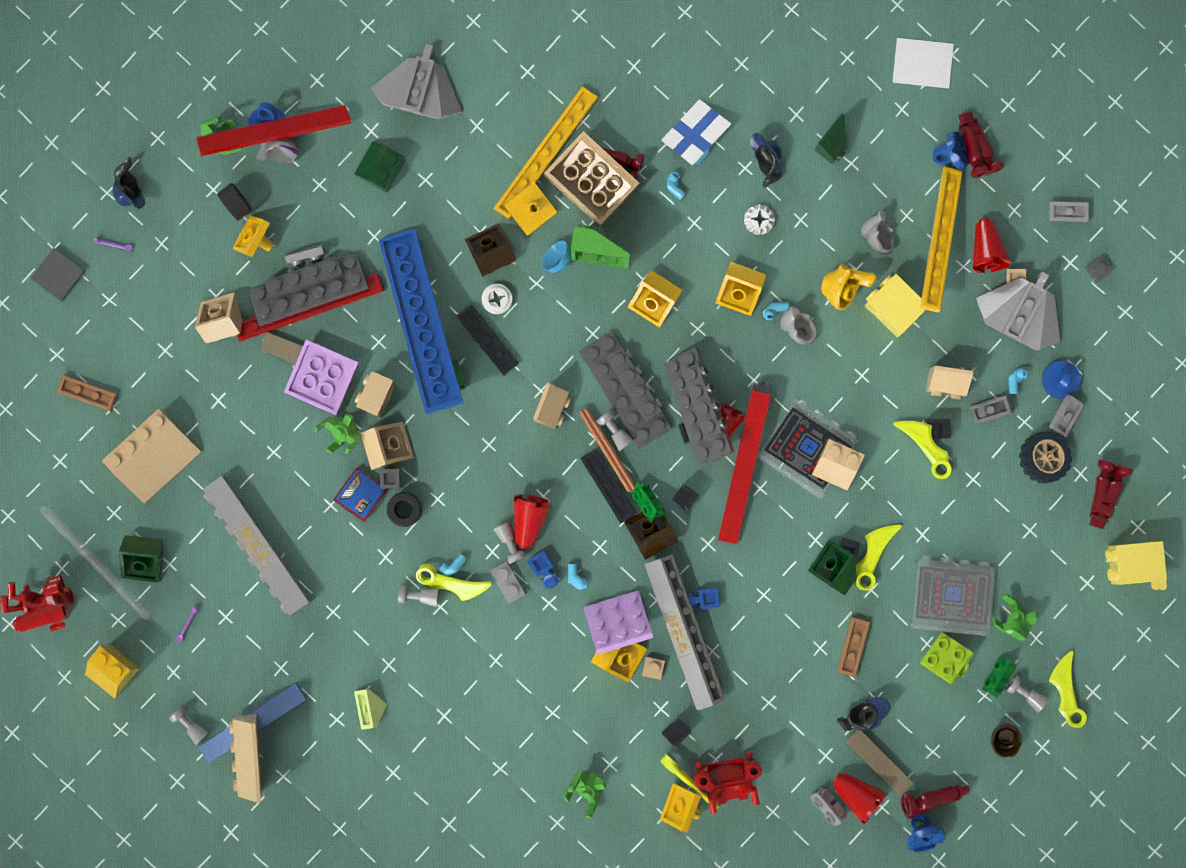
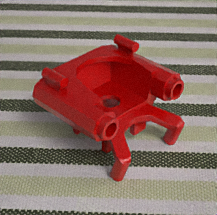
M61 575L51 578L50 576L47 577L42 586L44 591L42 594L31 592L27 583L24 584V590L18 595L16 594L15 582H8V595L0 596L1 611L4 613L23 612L24 615L18 616L16 620H13L16 632L20 631L22 633L51 624V632L66 627L65 622H62V620L70 617L74 607V596L70 587L65 588ZM8 597L20 602L15 606H9Z
M750 750L746 752L748 757H738L708 763L701 766L700 761H695L697 769L694 770L693 779L698 788L711 792L708 795L711 814L717 813L716 803L717 805L726 804L727 800L739 798V801L749 799L748 793H751L754 806L760 804L757 787L751 785L754 779L761 776L762 769L757 761L752 758L753 753Z

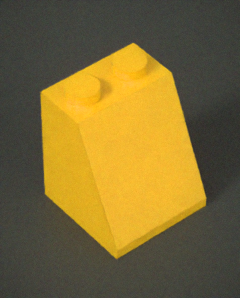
M111 644L99 646L87 661L85 675L112 697L116 698L140 668Z

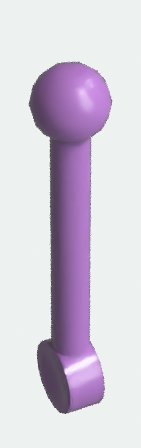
M95 237L93 240L97 245L105 244L125 249L127 252H132L133 250L130 244L125 246L101 240L99 237Z
M198 606L192 607V612L181 633L176 636L177 642L184 640V634L195 613L199 611Z

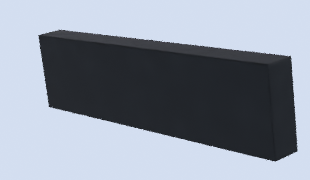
M472 304L457 315L458 319L503 376L519 365Z
M597 448L580 458L620 524L636 515L637 513Z

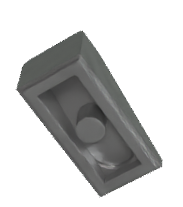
M1008 395L969 406L975 425L1013 414Z

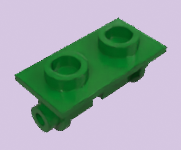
M638 481L632 495L651 523L655 516L661 517L665 514L664 507L658 499L651 500L655 499L656 496L650 486L646 485V483L640 484Z
M1000 656L995 662L989 677L985 680L982 690L996 698L998 695H1001L1007 684L1002 679L1003 677L1007 680L1010 679L1015 670V663Z

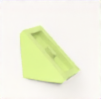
M370 689L354 691L361 729L377 727L387 704Z

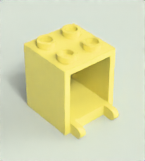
M895 274L893 277L889 275L879 285L881 289L879 291L875 289L866 298L868 302L865 304V307L896 337H899L926 309L920 308L921 297Z
M1163 541L1107 546L1108 550L1105 551L1106 561L1109 562L1110 569L1107 570V576L1111 584L1122 585L1151 582L1153 590H1165L1167 588Z

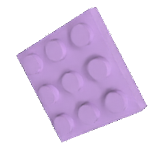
M306 339L284 393L329 413L338 415L360 362Z
M639 590L583 607L597 655L653 638Z

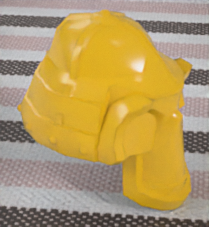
M841 264L838 269L827 273L823 278L821 291L835 309L844 310L855 298L860 285L870 287L877 277L874 273H867L854 268L850 269L848 266Z

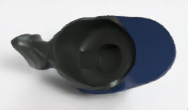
M755 133L750 139V145L755 152L759 169L766 175L763 181V187L766 189L768 185L777 182L782 177L780 165L783 160V153L776 141H766L759 133Z
M128 157L114 171L115 181L112 192L120 205H133L137 209H141L145 206L146 202L141 195L142 191L138 187L136 178L129 172V169L132 167V160Z
M874 697L854 706L847 718L840 717L836 722L845 731H850L854 728L861 731L873 730L881 725L882 719L888 714L890 703L883 697Z

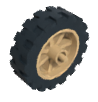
M1043 431L1031 435V437L1024 441L1025 444H1022L1020 448L1019 458H1021V462L1019 463L1024 469V474L1030 476L1029 479L1032 481L1036 480L1037 483L1047 484L1058 481L1066 476V472L1071 468L1070 462H1072V457H1070V453L1072 452L1067 446V441L1061 439L1062 436L1059 434L1055 435L1051 431ZM1042 444L1043 452L1037 448L1038 445ZM1047 445L1052 448V449H1051L1050 451H1048V452H1047ZM1050 461L1056 462L1055 467H1053ZM1045 464H1047L1050 471L1044 470Z

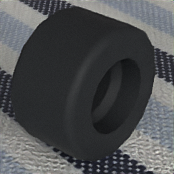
M230 183L217 193L220 201L237 221L252 211L250 204L234 184Z
M401 492L390 498L386 512L392 523L401 527H409L419 521L422 515V506L416 496ZM402 502H407L411 505L412 512L407 517H401L397 512V507Z

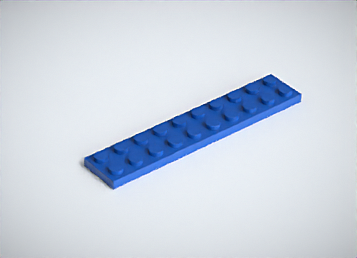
M412 229L379 239L426 415L463 404V398L416 230Z

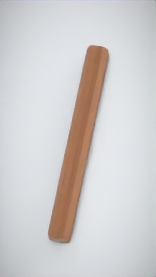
M588 408L579 412L580 416L627 492H631L636 486L590 410Z

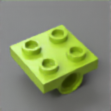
M941 632L920 664L953 686L957 678L962 677L966 673L969 661L974 656V653Z

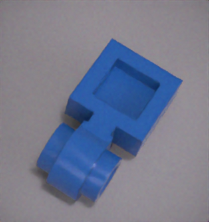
M544 551L527 560L537 577L542 574L544 575L541 581L546 589H552L558 585L557 583L560 580L555 572H548V570L553 568V565Z
M718 588L698 590V597L695 596L694 592L687 593L692 608H696L698 603L700 609L720 607Z

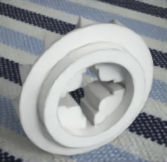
M761 204L750 207L744 217L746 228L756 235L768 233L773 228L775 222L773 211L768 206ZM759 212L762 218L768 219L762 221L760 227L758 221L751 220L757 218Z
M492 284L484 290L482 304L488 312L503 314L511 306L512 295L506 286ZM493 292H495L498 295V297H503L500 300V307L496 302H490L492 301V299H494Z

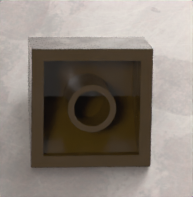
M499 223L464 239L482 277L516 261L512 248Z
M641 512L624 522L645 560L679 542L665 515L661 517L655 516L653 522L650 523L647 516Z

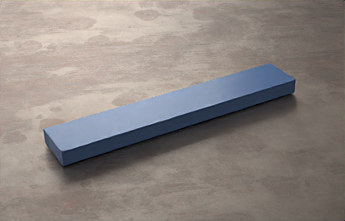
M296 683L248 715L257 714V729L259 731L307 699ZM228 727L198 747L208 763L231 749L234 733L230 734Z

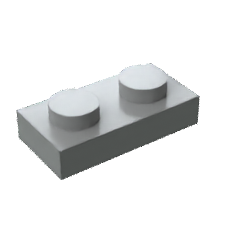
M1050 201L1048 222L1087 223L1089 203Z
M322 244L287 253L284 257L286 264L297 265L303 263L302 259H319L325 251Z
M1066 395L1048 428L1066 438L1084 404L1073 396Z
M507 561L490 570L508 604L526 595Z

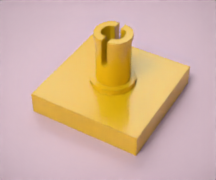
M535 182L504 205L526 236L530 235L558 213Z
M249 215L232 249L250 257H253L258 247L270 251L273 242L264 237L270 223Z
M673 783L660 820L682 832L688 833L693 818L699 819L700 817L695 812L700 814L702 812L701 808L697 807L701 796Z

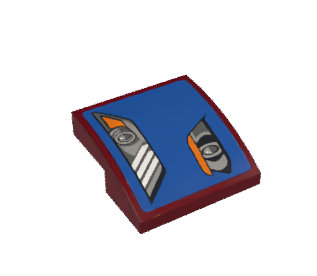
M356 467L333 501L365 523L388 489H380L378 481Z

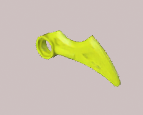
M898 421L893 423L894 426L909 435L919 445L933 464L931 472L934 477L945 479L951 474L952 470L949 464L948 452L942 450L934 443L931 435L932 425L917 421ZM939 464H944L947 468L944 475H939L936 472V467Z
M902 525L882 527L865 535L867 552L865 557L856 564V585L860 590L867 591L875 586L876 579L873 573L881 554L892 537L902 528ZM865 575L871 579V584L867 587L863 586L860 582L861 577Z
M426 563L419 566L416 573V578L421 584L428 585L431 589L450 590L457 594L462 601L480 595L492 585L491 581L471 582L437 573L433 565ZM428 571L431 577H424L421 572Z
M1070 651L1056 665L1048 681L1055 685L1060 693L1059 712L1071 727L1080 728L1086 723L1087 716L1077 706L1072 683L1074 652ZM1075 712L1081 715V721L1077 724L1071 720V716Z
M665 754L660 762L708 803V794L698 788L693 782L694 780L669 755Z

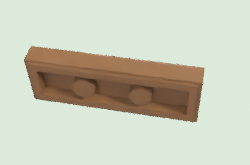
M62 375L56 392L112 412L118 396L117 393L66 375Z
M851 617L837 673L856 678L870 625L869 621Z

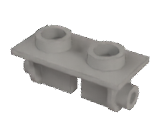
M821 786L816 793L810 795L814 806L823 812L828 823L833 826L843 823L842 821L847 817L846 811L838 802H835L833 805L830 804L835 798L827 788Z

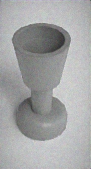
M610 410L600 417L597 423L601 426L607 425L613 433L612 439L620 452L631 444L634 439L623 429H618L612 421L615 416L614 412Z
M510 521L493 529L501 542L506 543L511 553L507 558L509 564L526 557L524 551L517 550L512 540L515 537Z
M400 584L398 603L404 604L407 599L420 600V603L437 607L439 588L422 589L421 592L408 591L406 585Z
M1015 675L1008 683L1005 691L1011 694L1017 691L1039 713L1046 705L1049 697L1034 690H1027L1020 685L1021 678Z
M182 705L171 715L169 720L172 723L180 721L188 729L186 731L197 746L210 732L197 723L193 724L185 716L187 710Z

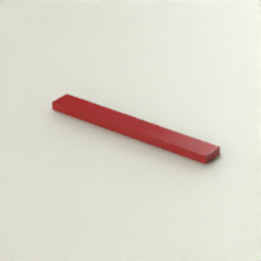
M346 105L196 137V142L202 157L351 124V119Z
M378 273L365 277L368 285L366 290L262 326H259L256 316L242 320L240 334H237L238 340L243 342L384 292Z
M751 390L719 532V541L737 544L771 394Z

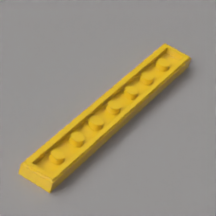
M581 87L495 205L494 210L510 220L512 216L504 205L533 182L537 183L598 99L595 94L585 87Z
M946 166L942 169L920 308L937 313L941 311L963 171Z

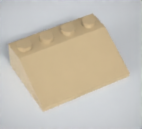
M584 131L544 173L545 177L600 228L640 184Z
M158 409L108 454L102 462L131 492L146 504L194 460L201 451L164 410Z
M257 714L233 716V722H229L230 734L234 733V741H231V753H235V760H232V772H236L237 779L233 780L234 791H238V797L261 802L262 786Z

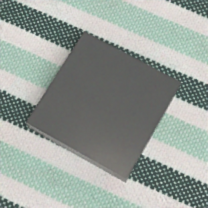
M53 248L31 276V279L57 299L63 301L85 271Z

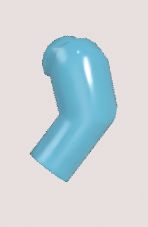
M674 171L667 176V190L681 200L686 193L679 188L680 176Z
M1018 368L1009 375V394H1019L1018 383L1027 378L1028 371L1026 369Z
M460 554L450 566L443 563L439 568V572L445 576H450L458 572L467 559Z
M568 564V581L576 589L587 588L588 581L586 578L582 579L578 575L577 564Z

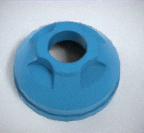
M564 240L557 241L551 245L543 257V269L550 273H556L568 268L571 264V247Z

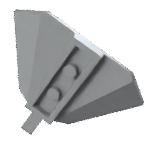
M426 44L422 57L407 58L370 88L384 106L435 119H442L462 113L445 68L435 63V60H431L433 54L432 45Z
M1040 272L1035 284L1020 277L976 297L975 299L984 323L1035 351L1060 343L1055 295L1043 289L1049 275Z

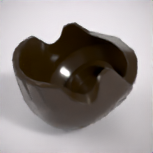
M1011 724L997 726L991 734L993 751L996 755L1003 758L1014 757L1022 745L1020 731Z

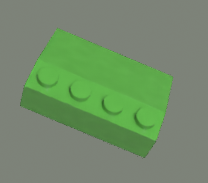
M588 225L574 227L571 246L572 261L628 269L630 258L628 252L594 229H590Z

